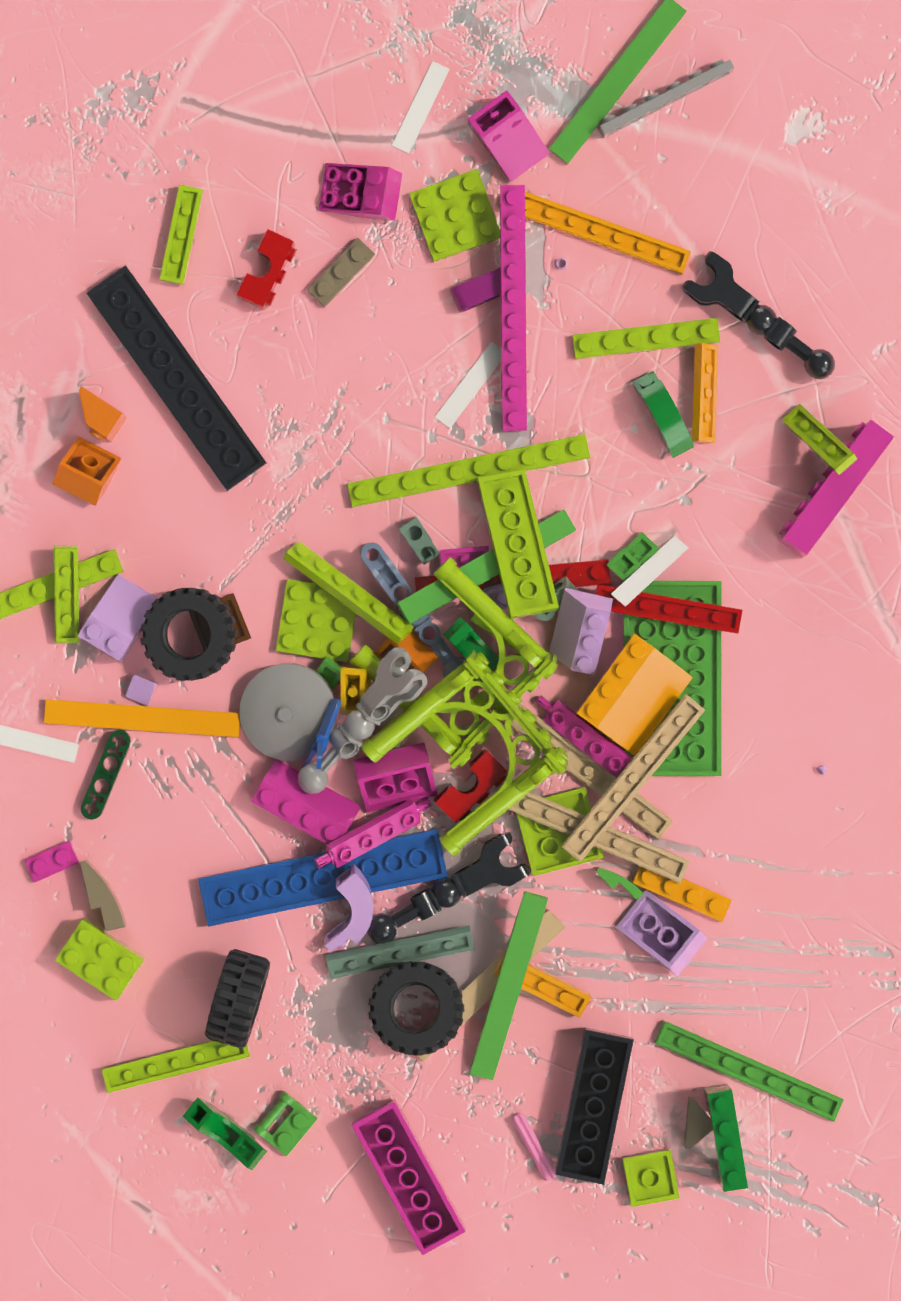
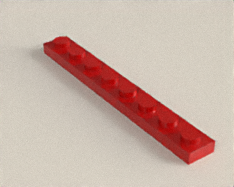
M609 559L549 565L553 584L565 576L575 587L611 584L610 569L607 566ZM500 575L495 576L478 587L483 590L493 585L502 584ZM435 576L415 577L416 592L439 579Z

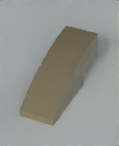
M88 860L81 861V869L91 910L101 908L106 931L126 927L127 923L122 907L109 883Z

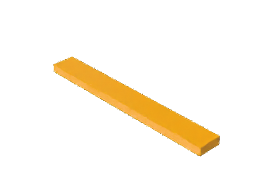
M525 191V219L683 275L691 251Z
M46 699L44 724L239 737L240 714Z

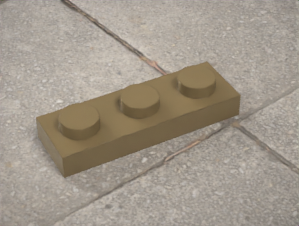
M357 238L308 288V292L326 307L376 256L375 253Z

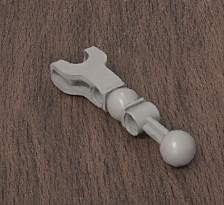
M393 648L380 661L376 680L364 693L360 703L356 704L358 709L353 710L347 715L344 725L340 723L339 727L331 732L329 741L332 747L323 756L321 769H316V764L314 763L307 764L301 768L298 774V783L303 791L309 794H318L323 791L328 783L327 772L340 757L348 759L357 754L359 747L363 745L361 740L372 735L375 724L379 726L400 703L415 700L426 687L428 680L422 671L410 669L406 672L411 663V657L404 648Z

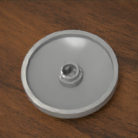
M281 663L270 666L259 672L248 683L242 694L239 714L243 731L256 749L271 758L283 761L307 758L311 753V745L320 730L328 706L335 696L327 681L319 673L307 666L296 663ZM336 717V720H335V722H334V725H333V727H332L331 732L335 729L337 717Z

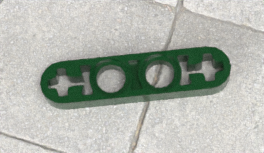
M114 731L107 741L81 805V813L87 819H97L104 812L131 746V736L126 731ZM121 734L124 735V740L127 741L126 745H121L118 752H123L122 757L116 753L108 752L110 747L115 750L117 742L114 741V737H119ZM110 756L116 758L118 762L116 769L112 771L107 770L104 766L105 759ZM104 779L107 781L108 790L105 793L96 791L95 783L97 780ZM91 792L97 797H104L103 803L100 800L97 801L96 808L99 811L98 813H93L92 816L88 814L89 810L86 809V805H91L94 801V798H90Z

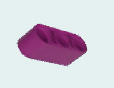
M500 268L450 289L459 313L501 297Z

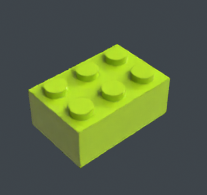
M84 918L55 961L117 1001L146 958Z

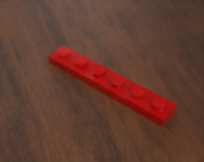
M597 585L596 595L613 599L611 612L739 634L742 609L644 592L638 594L628 605L624 606L611 595L617 589L616 587Z

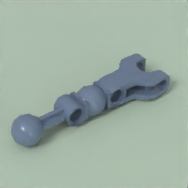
M373 542L365 544L360 552L361 559L391 600L395 603L401 601L394 597V590L399 586L407 589V597L412 595L410 586L382 547ZM371 548L378 551V558L374 561L367 558V551ZM400 611V617L406 621L402 612ZM428 614L411 625L414 627L413 630L415 632L418 631L419 638L424 643L429 644L443 663V677L445 678L466 659L456 657L441 637L439 626L431 622L433 618ZM427 626H433L436 630V636L431 640L423 637V629Z

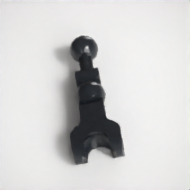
M709 251L705 255L706 265L715 273L714 281L709 285L702 286L692 280H687L681 286L683 292L700 306L719 305L743 323L746 322L751 332L757 335H764V339L778 350L783 351L785 347L804 361L805 370L810 377L822 380L828 378L835 369L833 355L825 349L813 350L794 336L797 330L781 317L777 318L775 311L771 307L759 305L760 301L734 281L731 264L715 252Z
M510 832L501 833L484 843L478 860L452 874V878L444 877L438 879L431 889L429 887L411 897L410 901L412 904L392 915L387 913L375 914L367 931L368 936L379 944L391 942L395 938L398 928L417 917H420L421 921L428 919L442 911V908L455 906L459 903L462 896L465 898L491 883H497L501 886H512L531 873V869L526 864L508 868L500 863L501 851L509 846L513 839Z

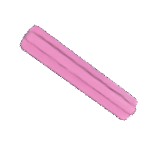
M523 1113L515 1115L512 1121L545 1181L553 1179L556 1176L555 1170Z

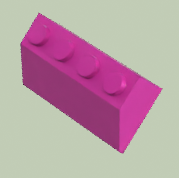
M276 759L251 802L326 844L344 836L361 806L328 787L318 794L306 793L300 788L298 783L300 771Z

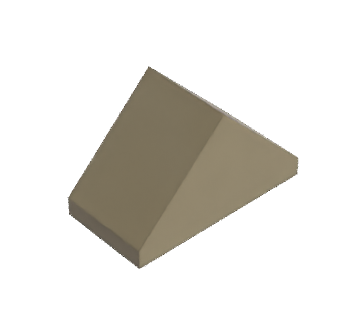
M688 1097L684 1147L691 1149L708 1135L713 1128L707 1113L693 1097Z

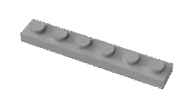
M723 59L718 60L710 65V70L704 73L699 70L688 77V81L682 84L678 81L668 86L667 92L661 95L656 92L645 99V103L639 106L636 103L628 106L623 110L624 114L618 117L614 114L602 120L603 124L600 125V133L603 138H606L733 73L735 67L730 59L725 62Z

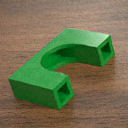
M728 1084L704 1087L707 1112L710 1115L716 1145L717 1160L715 1162L719 1185L723 1192L748 1188L733 1091Z

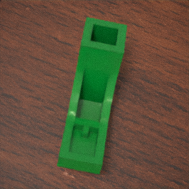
M652 371L634 380L632 384L653 418L663 444L672 458L694 448L690 434L674 401L655 372Z
M461 617L443 634L466 659L469 653L475 650L477 654L481 652L489 661L487 666L492 672L497 669L499 656Z
M199 1097L196 1098L182 1116L196 1130L206 1134L226 1148L249 1170H253L267 1153V1150L255 1140L256 1138L221 1110Z

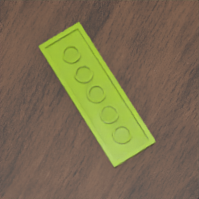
M526 470L478 478L477 484L510 619L558 610L559 605Z

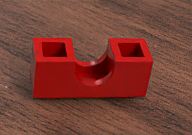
M267 229L257 251L259 255L271 262L270 271L262 277H255L247 273L237 293V297L265 310L267 305L271 306L276 297V293L273 291L277 283L281 285L287 271L284 268L287 261L292 262L296 255L295 242Z
M485 748L467 765L476 776L475 785L470 790L459 791L449 783L433 799L455 823L471 813L470 809L476 803L481 804L489 796L487 792L493 785L498 787L506 779L504 774L507 770Z

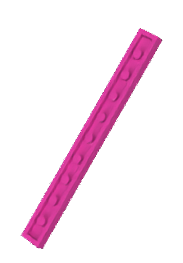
M500 185L502 431H527L525 185Z

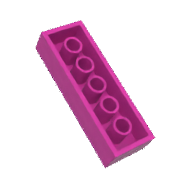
M870 419L867 423L862 421L851 434L854 438L851 443L847 441L844 444L855 454L857 460L840 475L828 465L822 474L825 479L814 484L808 492V495L811 496L808 502L804 500L794 511L793 514L796 516L794 521L789 520L780 530L779 534L782 537L779 539V542L801 558L808 555L893 440L894 436Z
M396 1099L352 1122L356 1135L422 1256L466 1232L462 1220Z

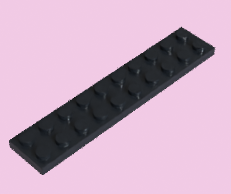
M126 265L86 293L227 492L267 464Z

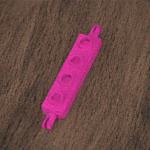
M541 695L535 702V704L546 711L543 720L616 778L633 759L632 756L578 716L576 712L562 701L558 700L551 704Z
M426 798L417 804L412 800H408L327 844L326 854L314 859L316 866L320 868L332 862L338 868L421 823L420 813L432 807L430 800Z

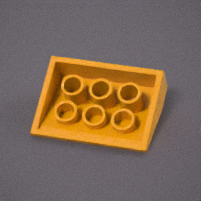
M633 634L576 714L635 756L693 677L636 634Z

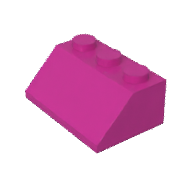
M425 742L390 750L376 763L368 756L354 759L357 779L367 813L398 806L408 800L414 802L438 795Z

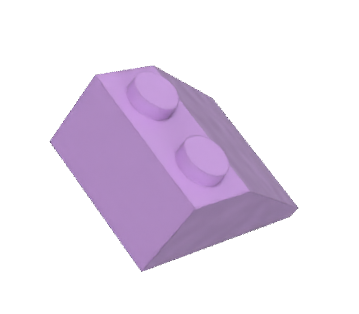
M118 574L87 619L78 636L118 661L123 662L141 632V624L145 622L146 618L144 615L146 611L150 610L151 604L159 598Z
M645 890L644 894L634 903L616 928L678 977L708 938L689 921L648 890Z

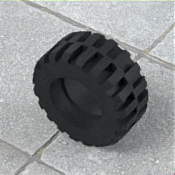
M178 588L162 594L161 598L156 599L151 604V609L146 611L144 615L146 619L141 624L140 631H143V638H140L141 645L145 646L146 651L144 654L147 659H151L153 662L152 666L156 670L162 671L166 677L176 678L179 681L204 679L220 671L221 667L231 659L230 655L236 648V644H234L235 638L238 637V632L234 627L236 620L234 616H231L229 606L224 604L216 594H211L205 589ZM184 611H193L202 615L207 620L211 631V639L207 649L195 657H184L177 654L168 641L167 633L171 620L177 614Z
M238 949L229 951L206 1024L205 1036L209 1040L237 1048L246 1047L268 978L271 962L267 958Z
M421 961L403 962L401 965L391 967L387 973H383L379 977L380 980L377 985L374 984L373 994L369 998L368 1003L370 1005V1012H368L369 1020H372V1028L378 1034L380 1040L385 1045L391 1047L392 1050L414 1056L432 1054L446 1047L449 1041L458 1034L459 1026H462L463 1022L462 1015L465 1012L462 1002L463 995L454 978L445 970L436 965ZM413 985L427 987L436 995L439 1002L437 1020L431 1027L420 1032H412L403 1028L396 1020L394 1014V1003L397 996L402 990Z

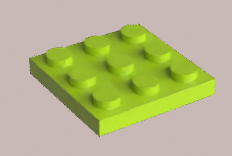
M478 169L409 193L434 263L500 239V228Z
M287 579L276 651L322 659L328 656L332 660L348 663L356 613L316 583Z
M586 787L544 797L585 816L591 810ZM516 813L533 877L604 858L602 849L593 846L580 862L561 846L569 835Z

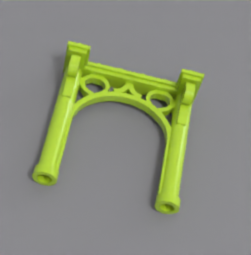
M449 557L433 575L447 586L492 630L499 647V661L496 671L503 677L506 684L516 685L512 690L520 698L519 704H521L523 701L521 696L526 691L531 693L540 684L539 681L543 677L547 680L556 671L557 656L554 653L552 655L549 652L547 653L456 566L457 563ZM504 639L520 654L506 656ZM365 644L349 662L356 669L358 667L366 669L369 678L374 682L377 677L378 665L382 659ZM518 660L524 666L523 672L517 678H508L504 674L505 663ZM528 662L534 666L529 672ZM483 689L479 694L471 698L472 703L486 704L489 701L488 693ZM419 695L415 700L409 702L404 701L399 706L405 711L421 696ZM495 696L492 704L494 706L493 709L500 713L507 712L508 710ZM450 708L439 711L440 713H451L450 727L436 713L420 725L450 755L448 761L453 769L457 765L462 767L471 758V748L476 743L482 744L489 736L487 731L493 726L485 717L479 722L480 714L471 710L467 711L473 713L475 720L466 729H461L455 724L457 712L467 710L462 708ZM459 735L467 736L464 739H462Z
M475 650L469 653L467 659L376 735L371 739L368 737L364 740L361 746L365 754L376 763L435 713L450 708H462L476 712L489 720L497 728L506 743L509 753L508 776L498 791L439 837L442 845L452 856H456L461 852L465 844L554 772L556 775L558 773L563 774L568 765L566 760L568 755L560 746L556 748L551 742L553 738L544 727L542 729L538 727L535 723L537 719L529 709L524 710L519 704L521 700L513 690L508 691L503 685L505 683L503 677L497 671L493 673L487 666L489 664L487 658L481 652L477 654ZM465 687V701H448ZM472 687H483L489 695V701L484 705L472 703L470 697V689ZM496 696L508 712L500 713L494 709L490 712L487 709L492 706ZM515 719L527 734H520L512 741L511 736L514 732L512 731L511 724ZM501 720H506L505 726L502 724ZM524 740L530 743L535 750L533 758L523 759L516 755L515 746L519 741ZM542 751L545 755L539 758ZM516 763L530 766L513 780Z

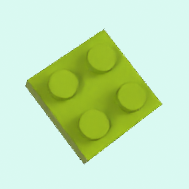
M671 1149L622 1158L631 1207L680 1198Z

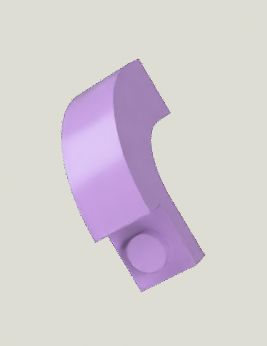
M355 864L335 879L336 888L348 900L351 907L347 917L324 936V945L330 952L345 946L349 940L348 938L357 944L368 931L372 921L373 902L371 889L367 879Z

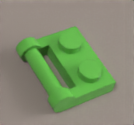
M283 1091L279 1096L280 1100L262 1122L254 1126L253 1130L287 1157L318 1117L286 1091ZM287 1105H290L293 1108L292 1112L274 1134L268 1131L269 1127Z

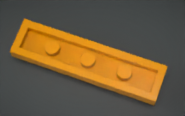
M695 344L692 441L715 443L718 373L717 345Z
M639 866L632 882L720 922H723L732 901L688 880L682 879V882L678 883Z
M505 952L494 970V975L497 977L500 972ZM530 963L528 964L521 989L580 1018L592 998L591 994Z

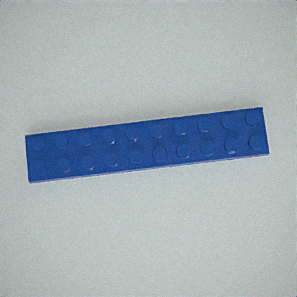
M438 829L391 838L338 868L332 862L320 868L316 866L314 859L326 854L324 852L199 878L208 927L345 899L336 888L335 879L353 864L356 865L367 879L371 893L448 877Z

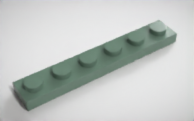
M470 925L384 944L381 943L327 954L326 961L330 977L334 979L401 965L403 962H417L475 949Z

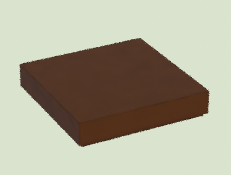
M232 593L222 597L221 601L229 606L231 609L229 612L236 620L234 627L238 632V637L235 638L234 644L251 639L235 594ZM188 611L205 651L211 639L209 624L199 613Z

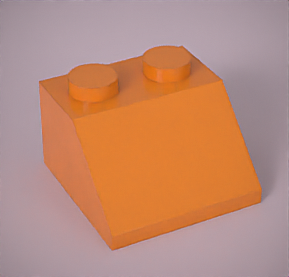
M81 386L79 394L86 425L91 428L89 433L102 442L105 439L112 442L127 417L121 411Z
M78 437L59 463L52 484L96 506L107 490L122 458Z
M413 631L398 645L388 638L375 652L378 657L383 659L393 648H404L411 657V663L406 672L410 669H416L425 673L439 659Z

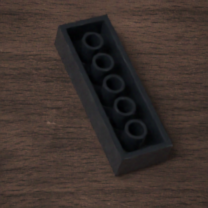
M584 1027L555 1168L556 1175L604 1185L634 1042L633 1037Z

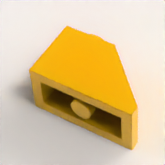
M341 667V714H349L353 710H357L356 704L360 703L362 696L370 688L371 680L366 669Z

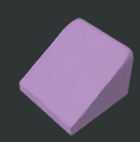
M134 674L125 697L148 706L157 684Z

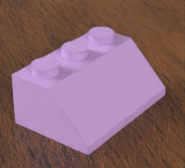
M565 588L549 653L551 655L554 653L557 659L570 670L595 675L613 599Z

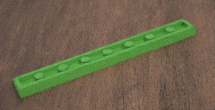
M664 0L551 145L549 151L567 165L571 162L680 22L687 10L674 0Z
M565 509L539 523L544 548L576 531ZM493 549L459 568L477 586L499 575ZM437 580L397 603V606L410 625L458 597L440 580Z
M527 891L523 892L471 1064L470 1075L489 1080L494 1079L548 902V897Z
M665 1020L654 1042L835 1122L844 1101L841 1097Z

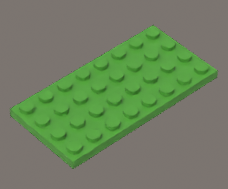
M653 581L642 591L644 593L722 606V581ZM623 614V648L632 635L636 634L693 677L657 728L685 694L705 709L704 713L652 776H722V631ZM623 748L626 753L634 758V755Z

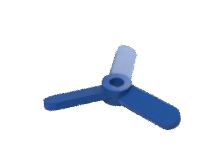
M334 698L331 700L320 730L311 745V753L301 768L311 764L317 756L316 769H321L322 756L328 746L329 735L341 706L339 699Z

